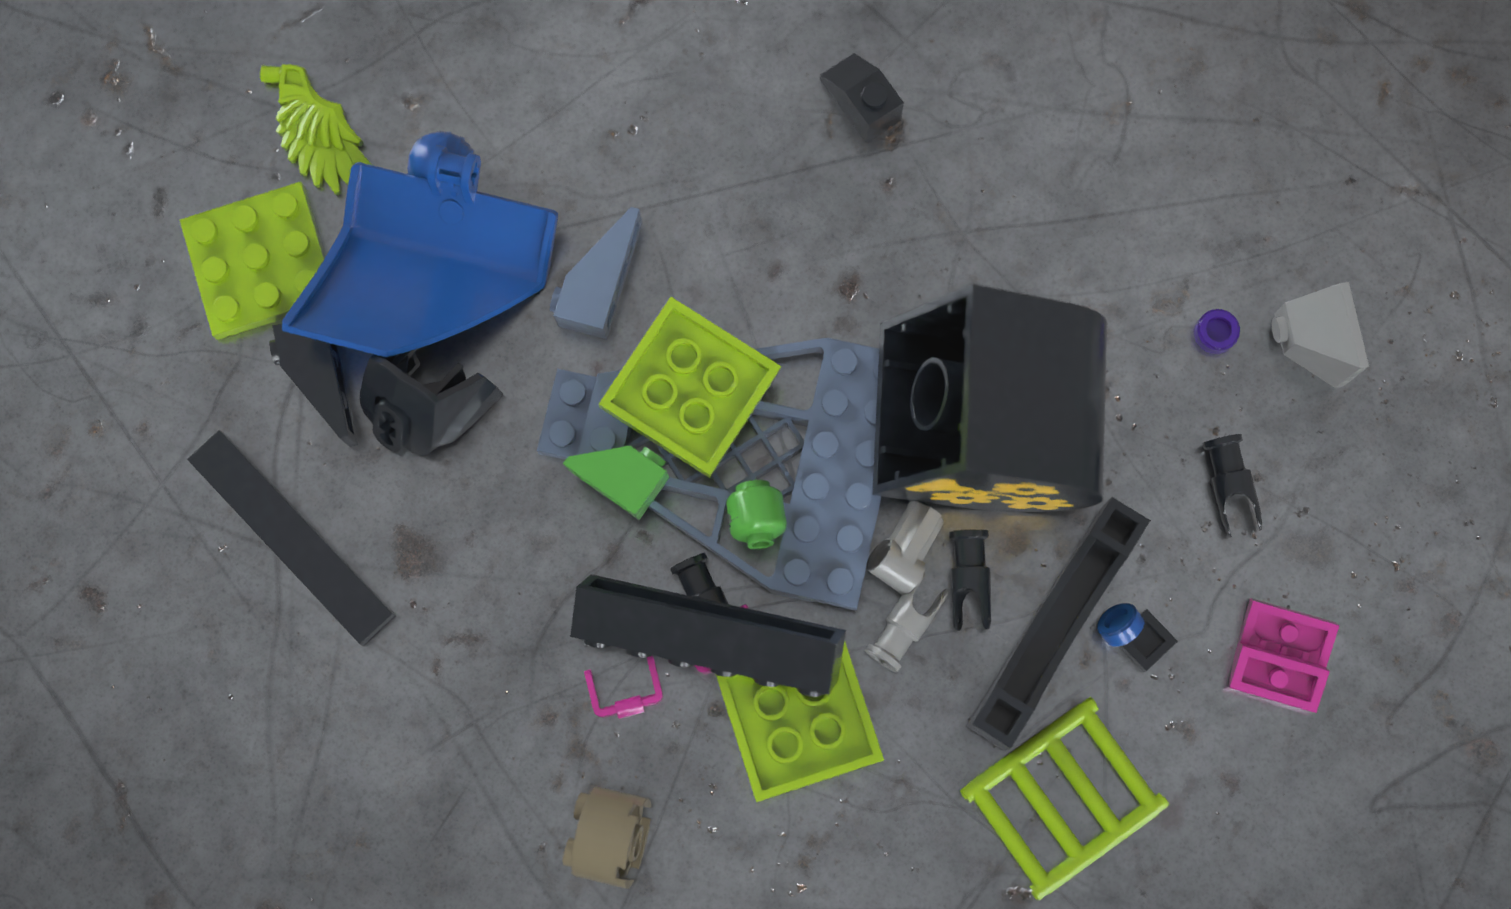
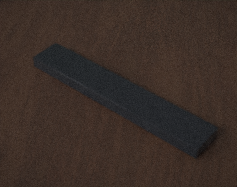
M218 430L187 458L193 467L360 645H365L395 616L222 431Z

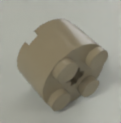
M595 786L590 794L581 792L574 809V819L579 820L575 839L569 838L566 843L563 865L572 867V873L576 877L629 889L634 879L626 878L630 867L639 869L647 843L650 818L642 817L643 807L651 808V800L646 797Z

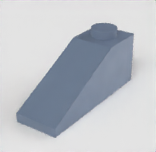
M630 207L568 272L562 288H555L551 298L550 311L554 312L553 316L558 327L607 340L642 225L641 214L638 208Z

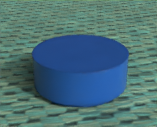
M1121 603L1112 606L1103 613L1099 619L1097 630L1108 645L1114 647L1122 646L1134 640L1141 633L1144 627V619L1134 605Z

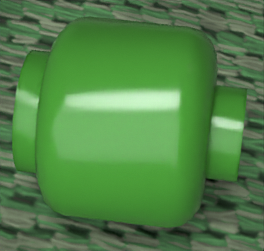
M751 480L740 483L735 487V492L731 493L726 500L731 536L740 542H746L747 547L750 549H763L772 546L774 539L782 535L787 529L782 493L777 488L770 486L768 481Z

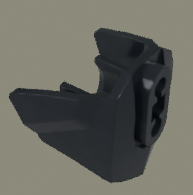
M417 349L401 353L395 359L396 355L383 357L373 354L364 372L359 397L363 413L373 424L375 438L385 448L393 452H399L405 447L412 453L427 456L435 448L454 442L503 395L496 385L480 373H476L466 379L463 365L457 363L441 381L422 385L410 377L420 366L415 352Z

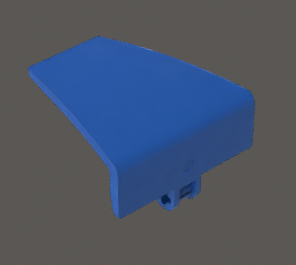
M436 145L429 159L427 179L357 162L351 167L343 226L320 267L284 317L282 331L383 357H390L427 346L470 329L545 288L550 270L558 212L478 192L481 157L477 154L470 153L466 157L450 153L446 147Z

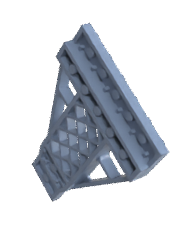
M821 338L755 349L769 359L815 352L822 353L823 360L812 406L807 410H801L760 401L748 419L757 435L737 448L732 443L730 446L731 452L723 457L716 468L718 469L736 457L748 476L726 489L715 471L712 474V478L719 488L695 483L705 477L699 471L684 480L673 463L677 457L671 453L668 455L665 449L656 444L664 457L662 459L666 461L664 466L668 464L677 478L670 477L661 490L718 502L719 506L710 537L655 500H653L648 508L769 590L771 594L811 603L816 601L857 610L882 497L872 495L879 349L832 338ZM557 368L537 452L542 455L566 460L568 456L625 446H632L634 449H637L650 441L642 435L629 443L632 428L599 408V402L621 370L598 373L597 377ZM752 415L778 420L779 422L762 432ZM794 424L807 427L805 439L802 438ZM787 426L799 445L778 457L767 437ZM762 442L773 461L752 473L741 454ZM801 452L794 482L783 463ZM778 467L789 484V487L781 491L782 496L785 498L791 493L792 496L790 504L784 503L787 529L782 536L775 571L771 577H767L718 544L727 508L726 500L731 493L735 492V487L746 481L757 480Z

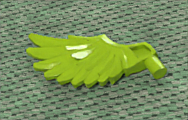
M282 64L281 67L261 66V82L279 83L278 102L282 107L276 116V120L280 123L276 132L283 137L281 147L284 150H289L288 160L291 163H296L298 160L299 171L302 176H308L310 171L315 187H322L324 179L335 195H340L342 190L339 176L348 185L351 167L355 163L361 162L372 165L357 147L362 146L363 141L349 126L343 106L320 97L313 89L307 70L303 67L290 64Z

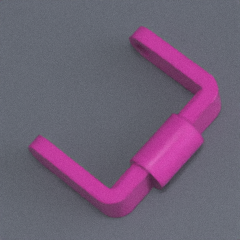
M654 656L646 658L656 694L645 697L638 695L615 701V705L604 708L600 707L591 669L584 671L594 713L601 718L618 715V718L621 719L645 712L644 707L661 702L663 691Z

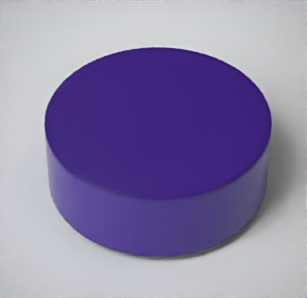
M1213 309L1206 312L1197 321L1194 328V337L1201 349L1211 354H1221L1228 351L1240 336V326L1236 317L1223 309Z

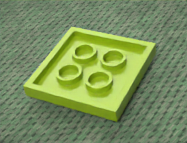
M301 181L180 219L211 333L217 340L284 319L326 257L307 192Z
M670 297L599 402V408L710 478L781 370V366L678 300Z
M845 641L839 678L829 695L823 694L818 697L806 696L799 693L797 688L785 685L767 687L754 682V678L741 675L723 677L716 675L756 802L884 761Z

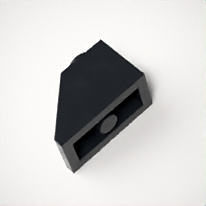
M853 53L820 75L824 85L866 143L901 121L904 102L881 70L857 54Z

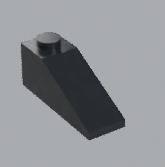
M282 323L272 325L275 340L269 341V347L275 365L281 366L343 442L349 447L358 445L337 345L282 331Z

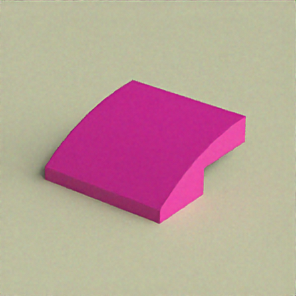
M1250 598L1233 660L1229 688L1317 713L1330 672L1326 667L1340 625L1333 621Z

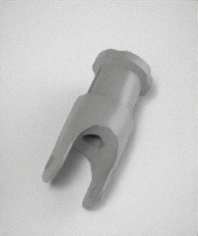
M925 572L917 586L908 594L902 595L885 619L887 626L874 645L869 644L865 649V652L872 659L896 673L901 668L899 661L911 643L919 641L949 592L948 589H944L926 613L918 614L912 604L913 594L923 580Z

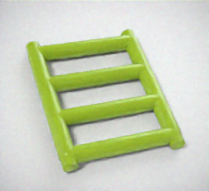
M1088 697L960 789L961 795L969 803L974 800L1033 885L1029 888L1032 891L1033 897L1038 901L1062 886L1169 806L1168 800L1162 794H1154L1095 713L1099 708L1092 697ZM1080 724L1084 726L1140 804V806L1120 820H1118L1061 741L1062 737ZM1044 750H1047L1104 829L1103 833L1085 846H1082L1025 766L1027 762ZM1009 775L1068 856L1066 860L1048 873L989 792L991 788Z

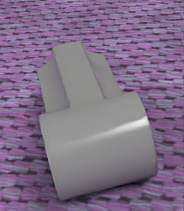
M910 501L890 537L880 542L871 553L867 561V570L901 595L911 592L920 582L925 572V563L922 561L945 522L941 517L942 515L933 508L923 505L918 501Z

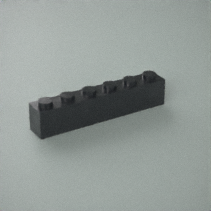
M591 574L576 587L570 637L582 639L586 645L595 648L613 646L626 649V652L634 657L657 656L668 659L670 664L678 667L697 665L710 668L711 672L718 676L733 677L741 675L754 678V682L762 686L775 687L785 685L797 688V691L803 695L818 697L823 694L829 695L838 681L846 630Z

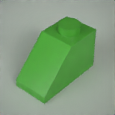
M625 446L568 456L563 463L568 471L638 520H640L670 478L667 471L662 468L666 461L647 447H644L641 452L632 446Z

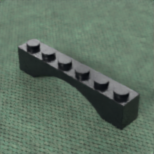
M1111 497L1102 506L968 723V728L1004 751L1012 748L1077 634L1129 557L1151 520L1114 497Z

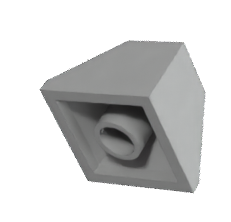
M1349 282L1339 283L1285 302L1274 313L1272 333L1277 343L1281 342L1283 354L1332 387H1344L1369 367Z

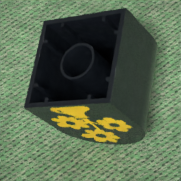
M971 284L880 323L872 495L962 508L1007 512L1066 511L1087 508L1103 501L1106 318L1095 310L1077 304Z

